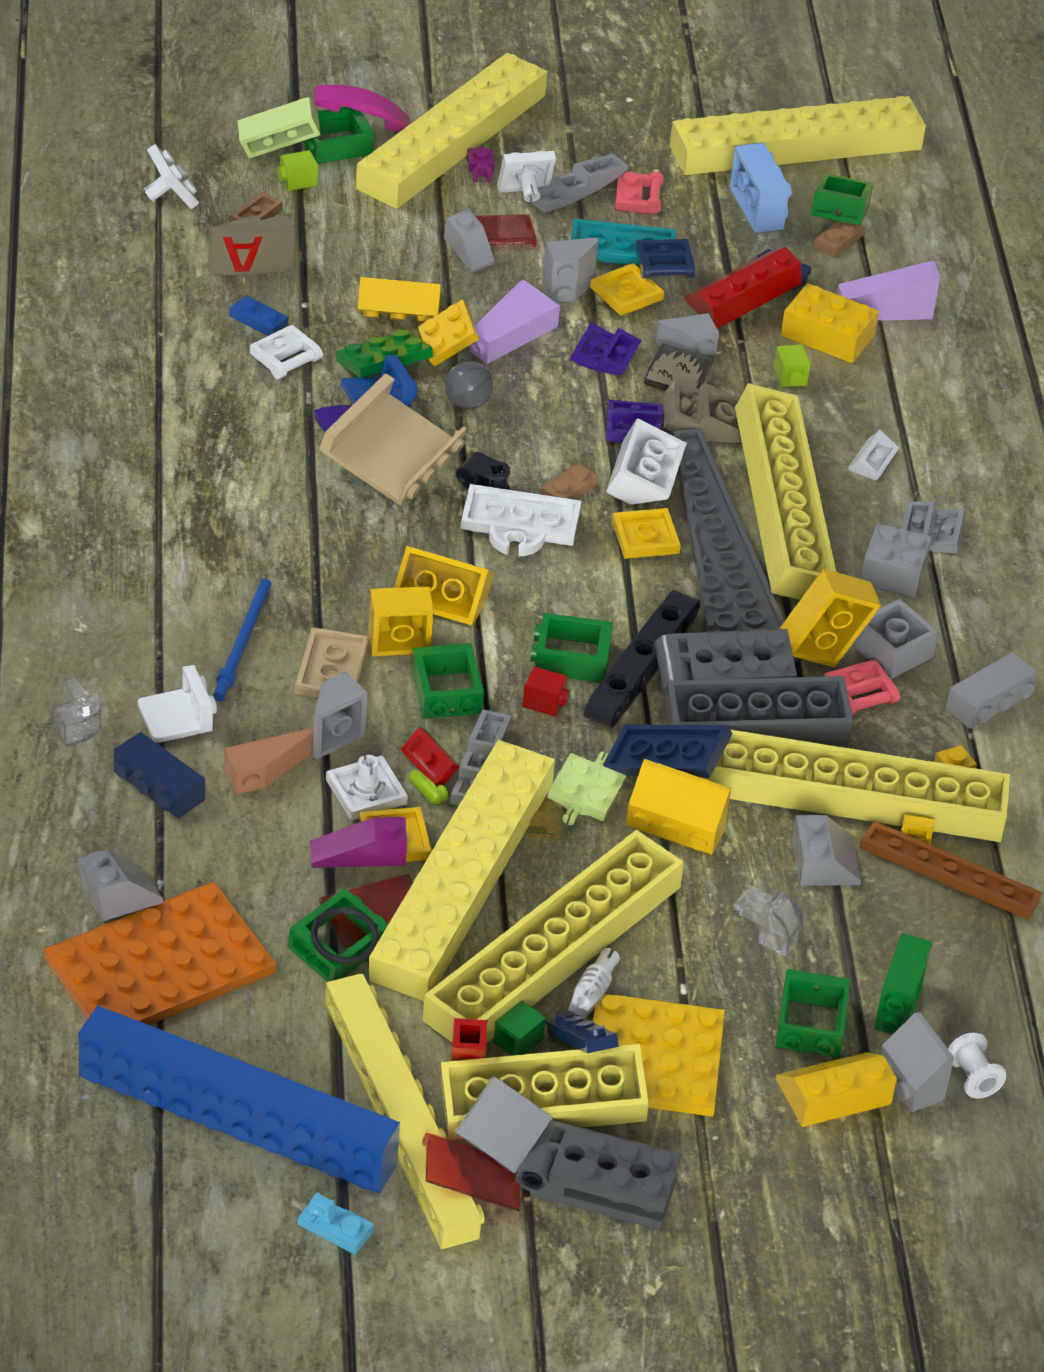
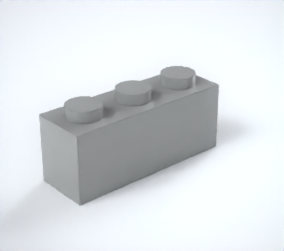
M1012 652L950 687L946 710L971 729L980 723L987 722L997 713L1008 710L1016 702L1029 698L1035 690L1037 671Z

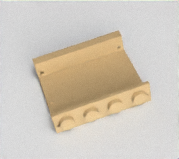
M385 373L325 431L319 451L401 506L408 498L414 499L421 489V485L423 483L428 484L436 474V470L438 468L442 470L447 465L453 453L457 455L465 444L463 437L467 428L463 426L459 431L456 430L453 437L390 395L389 393L395 379Z

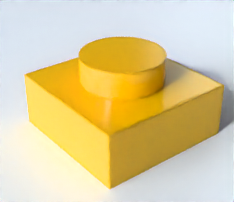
M962 745L936 752L934 761L938 763L975 769L977 767L975 761Z
M904 814L901 832L930 844L935 819Z

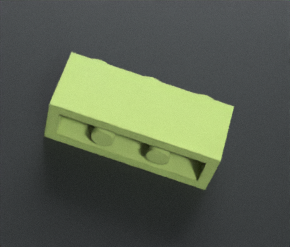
M309 97L238 120L239 140L249 159L321 135L318 113Z

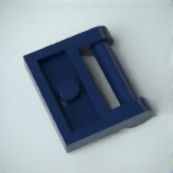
M688 239L636 240L635 250L640 266L641 279L665 275H685L686 278L695 276V264ZM655 264H674V265H655Z

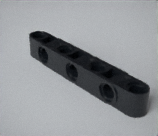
M672 590L590 696L585 707L584 717L609 728H614L659 669L655 641L666 634L686 633L698 615L701 601Z

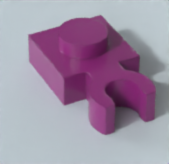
M483 147L468 148V171L473 172V182H477L478 177L483 176L487 178L488 183H491L495 165L493 149Z

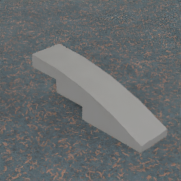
M614 154L575 163L571 173L553 177L550 187L538 189L540 198L537 201L532 202L531 195H529L530 202L542 213L565 207L608 185L627 172L629 166Z
M482 710L468 740L467 752L460 765L459 777L452 790L450 804L460 805L498 739L505 741L511 723V715Z

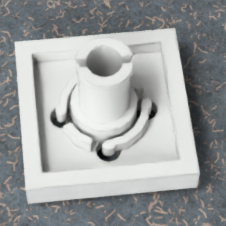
M156 144L147 149L161 174L158 179L143 188L147 196L155 202L157 198L172 188L190 209L198 205L199 201L195 196L197 189L189 179L186 180L189 177L186 170L180 164L177 166L174 164L175 160L168 150L162 151Z
M540 150L531 153L514 152L504 154L497 183L499 193L523 191L526 202H530L529 195H531L532 202L537 201L540 198L538 189L550 186L556 162L555 152Z
M366 755V760L361 756L357 763L326 771V781L351 821L359 819L360 812L389 810L407 804L408 795L383 755L378 757Z

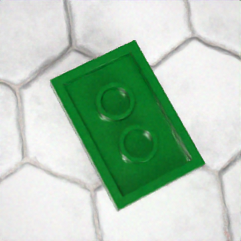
M397 330L389 336L372 337L365 343L348 344L344 349L335 351L338 363L358 377L363 378L380 373L386 355H397L404 366L433 357L432 346L408 330Z

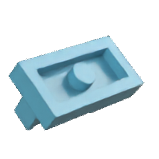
M318 1192L298 1216L297 1225L354 1255L357 1254L374 1232V1223L335 1205L334 1200H330Z

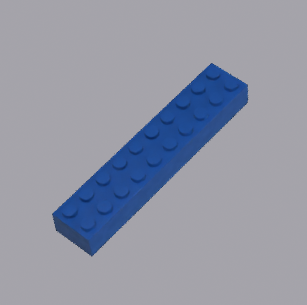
M98 1005L78 1032L79 1076L92 1083L104 1085L120 1094L132 1096L144 1101L148 1105L160 1107L181 1118H188L205 1125L209 1129L221 1131L234 1136L240 1141H246L262 1147L270 1153H277L295 1160L301 1165L313 1167L325 1172L329 1176L341 1178L356 1184L362 1189H369L379 1194L397 1166L400 1122Z

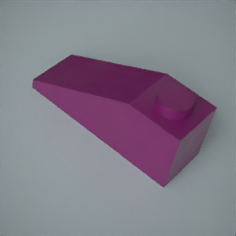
M374 817L310 840L311 867L406 865L407 832L405 817Z

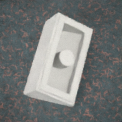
M879 429L865 442L848 467V470L876 481L899 447Z

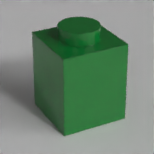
M520 1001L495 1021L493 1043L511 1056L525 1055L544 1040L546 1018L537 1009L531 1008L523 1001Z

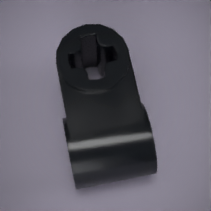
M474 452L456 470L458 481L467 488H469L470 484L510 490V485L507 483V478L510 475L509 465L492 459L483 453Z

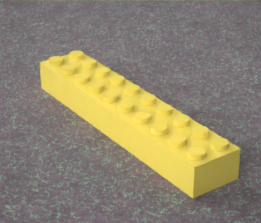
M508 52L357 163L356 189L398 209L465 158L468 148H478L545 97L548 71L520 59L516 55Z
M898 96L887 99L851 101L839 104L829 103L820 106H803L791 109L781 108L772 111H756L743 114L733 113L724 116L672 121L669 146L683 174L690 175L732 170L735 146L763 142L768 151L772 152L777 165L922 150L926 124L910 97Z
M748 383L735 406L771 592L779 596L801 600L823 568L836 572L799 398L797 395Z
M731 730L733 734L710 778H703L730 787V799L870 822L876 821L895 826H902L904 814L935 819L933 832L1001 842L1007 818L1010 774L736 730Z
M498 739L369 956L370 982L424 1001V995L438 985L551 788L555 759Z
M636 829L424 995L422 1021L452 1042L454 1018L488 1020L486 1043L494 1038L495 1021L520 1001H523L530 1007L535 1005L681 887L684 861Z

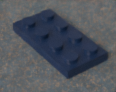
M625 724L603 765L626 776H638L644 759L697 777L710 778L733 733L728 725Z

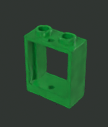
M341 107L338 113L331 110L317 111L321 135L349 131L351 135L318 140L317 137H313L303 141L305 151L310 150L317 164L366 156L374 150L373 130L361 111L349 107Z
M824 173L814 193L811 215L861 225L869 209L874 183ZM836 209H839V210L841 211V213H840V214H836V213H835V210H836Z
M543 613L542 624H536L534 641L538 642V644H532L530 661L536 662L535 667L568 676L570 679L601 683L607 672L613 622ZM547 638L597 644V654L591 655L547 649Z
M471 643L413 648L411 670L423 719L481 714L484 691ZM467 673L471 687L467 689L431 691L427 676Z
M346 888L340 890L292 926L289 932L287 947L326 982L344 978L368 960L369 957L352 964H341L323 957L316 950L311 939L313 922L320 914L338 907L359 910L372 919L377 927L379 940L388 926L380 915L373 913L358 896L351 894ZM334 914L332 916L327 917L319 925V928L338 914ZM344 914L367 935L340 956L322 940L319 939V942L325 950L333 955L347 958L355 957L369 948L372 942V933L362 919L351 914Z
M901 933L882 987L874 1026L875 1030L893 1035L913 1015L923 987L933 941Z
M786 969L775 1047L823 1056L840 1057L850 979ZM790 1001L837 1008L835 1030L830 1031L787 1024Z

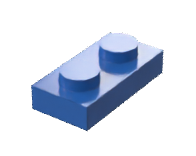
M245 295L229 307L230 317L267 336L288 326V316L248 295Z

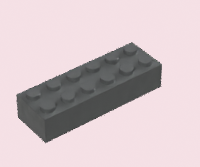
M844 676L667 681L663 702L667 725H728L730 730L824 745H848L853 726Z

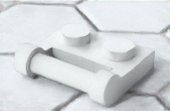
M290 325L250 344V354L270 369L275 379H281L287 375V372L309 361L316 362L323 357V352L319 345L294 325ZM301 350H304V351H305V352H303V353H301V354H299V355H297V356H295V357H293V358H291V359H288V360H286V361H284V362H281V361H280V360H283V359H285V358H287V357H289V356H291V355H293V354H295V353H297V352H299V351H301Z

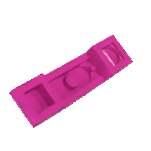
M331 84L315 86L314 105L338 113L341 105L384 119L385 129L397 133L409 125V117L392 101L377 93L348 85Z

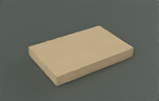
M312 627L295 683L294 695L318 698L321 683L344 672H347L359 684L370 636Z

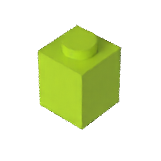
M310 150L280 155V166L277 167L278 179L280 182L283 181L288 191L317 186L318 164Z
M803 344L776 346L773 368L781 388L807 386L811 364Z

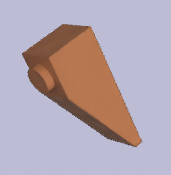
M309 728L224 748V771L235 794L267 787L310 756L313 747V731Z

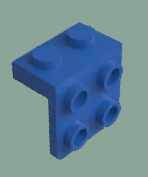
M386 355L380 378L385 373L394 378L395 380L389 394L411 408L413 398L417 394V385L397 355ZM342 378L341 386L354 404L380 378Z

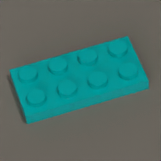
M573 218L571 240L597 237L598 250L596 261L629 265L634 263L636 266H639L635 250L636 240L676 239L677 229ZM655 264V265H673V264Z

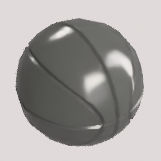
M467 361L461 362L450 369L444 386L448 399L455 406L461 409H475L484 405L490 398L493 390V381L489 371L483 365Z

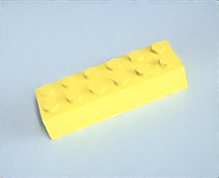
M640 1044L622 1045L592 1053H585L581 1050H568L441 1062V1087L448 1140L463 1139L455 1133V1130L492 1076L553 1117L551 1119L553 1121L580 1128L647 1121L649 1102Z

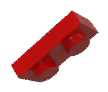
M418 727L400 749L436 787L439 785L444 786L460 767L427 730Z

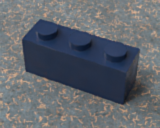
M139 732L114 749V772L118 777L128 781L141 794L150 797L163 810L169 811L178 819L205 801V778L142 732Z

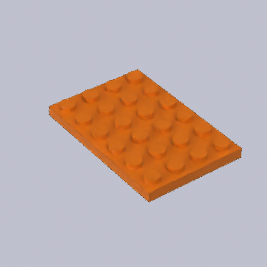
M214 881L167 899L161 904L142 909L44 949L45 960L87 1019L98 1005L147 1025L276 973L277 968L276 962Z

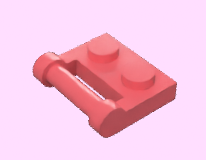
M658 171L651 172L650 175L625 172L619 176L615 210L648 214L659 213L662 208L660 189L664 183L663 174ZM643 187L650 188L648 200H642Z
M876 659L824 673V677L844 676L852 715H855L856 711L883 703L894 704L900 701L898 688ZM877 689L882 690V692L853 700L851 698Z

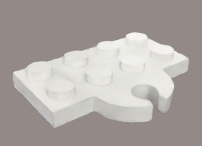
M470 484L461 519V529L489 533V541L492 546L506 555L509 552L511 541L520 542L518 557L534 554L542 548L545 542L573 546L582 501Z

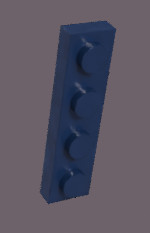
M575 1012L558 1013L555 1015L556 1019L546 1021L547 1033L585 1053L619 1047L616 1033L606 1029L605 1026L595 1024L594 1021L585 1019L584 1016L575 1015Z

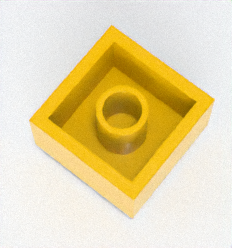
M429 586L370 589L368 635L370 636L372 656L412 655L413 648L431 646L433 605Z

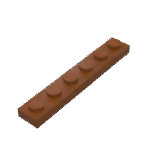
M876 821L872 822L861 839L860 849L1027 920L1031 918L1041 902L1043 892Z

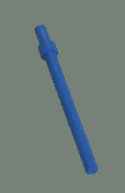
M268 579L260 581L226 665L219 671L216 678L217 686L213 693L215 701L222 702L228 689L233 686L236 680V669L272 585Z

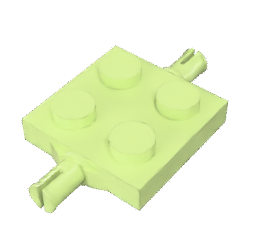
M600 752L595 762L570 753L549 789L547 796L548 799L562 804L567 809L562 817L565 824L569 820L568 825H573L579 814L591 816L600 821H604L626 780V775L604 767L603 764L609 755L608 753L603 758L605 752Z

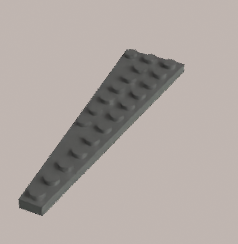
M694 428L674 431V437L686 442L678 472L706 631L779 629L785 619L774 594L771 592V587L701 429Z

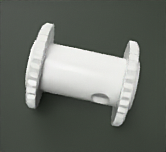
M979 1033L964 1034L956 1038L948 1047V1050L954 1056L953 1066L955 1068L961 1066L968 1077L964 1083L965 1093L971 1098L976 1099L985 1098L996 1093L1003 1086L1007 1077V1072L1003 1066L994 1063L990 1064L984 1053L986 1052L988 1042L984 1035Z

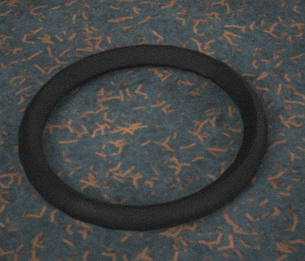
M338 907L324 911L316 918L311 928V939L316 950L330 961L341 964L358 963L367 959L379 941L378 930L372 919L361 911L348 907ZM343 913L357 916L370 928L372 942L369 948L358 956L347 958L333 955L322 947L317 936L318 928L322 921L334 914Z

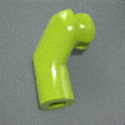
M413 770L409 774V782L431 804L439 805L448 799L449 794L445 786L439 785L436 787L420 770Z

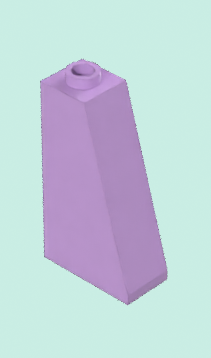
M928 261L838 284L837 295H842L845 298L879 310L878 321L933 319L940 275L935 261Z
M520 281L475 325L480 339L469 345V351L486 364L557 328L560 305L527 281Z

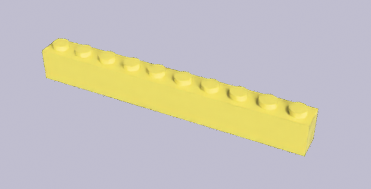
M363 973L326 982L325 1005L376 1113L400 1122L398 1159L441 1250L480 1239L481 1224H484L483 1210L472 1199L470 1183L467 1178L463 1179L459 1172L460 1167L455 1153L450 1154L447 1148L446 1134L442 1128L438 1129L435 1123L433 1107L430 1103L426 1104L420 1081L413 1078L410 1060L407 1055L403 1056L400 1051L398 1035L395 1031L391 1032L385 1009L378 1006L374 986L372 984L368 985Z

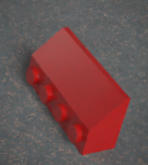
M786 247L774 249L684 296V298L699 315L709 313L718 329L801 285V261Z

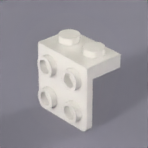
M195 665L183 667L182 689L138 699L139 711L154 742L160 743L212 731L213 714L217 712L216 702L213 696L208 695L206 680L203 675L199 676Z

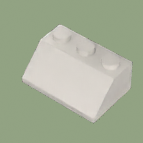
M637 418L623 440L606 493L630 505L668 499L686 442Z

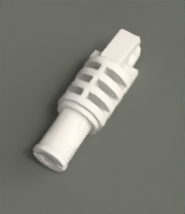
M604 948L600 952L595 964L589 965L574 988L568 1008L569 1011L586 1018L595 1008V1005L601 1001L612 982L611 973L620 961V956L615 950L612 956L607 958L611 948Z

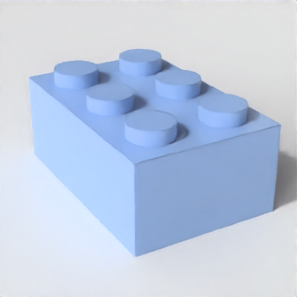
M764 142L735 146L729 188L754 233L784 229L785 219L788 218V198L791 197L792 191L790 183L786 182L783 177L781 168L775 163L772 152L768 151Z

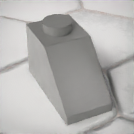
M468 208L447 218L444 239L469 271L474 274L494 265L495 260L484 227Z
M709 313L658 320L657 345L680 354L684 353L686 356L691 354V358L717 353L719 332Z

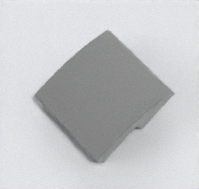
M935 501L908 502L902 529L932 536L929 551L959 553L966 521L965 509L937 510Z
M492 1076L455 1130V1133L479 1151L486 1153L508 1171L515 1173L553 1117L523 1095Z

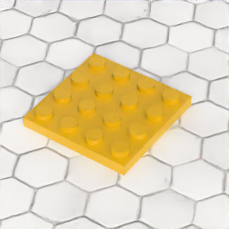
M604 994L601 1001L595 1005L593 1021L595 1024L605 1026L606 1029L616 1033L619 1046L640 1044L649 1102L648 1108L713 1117L725 1010Z

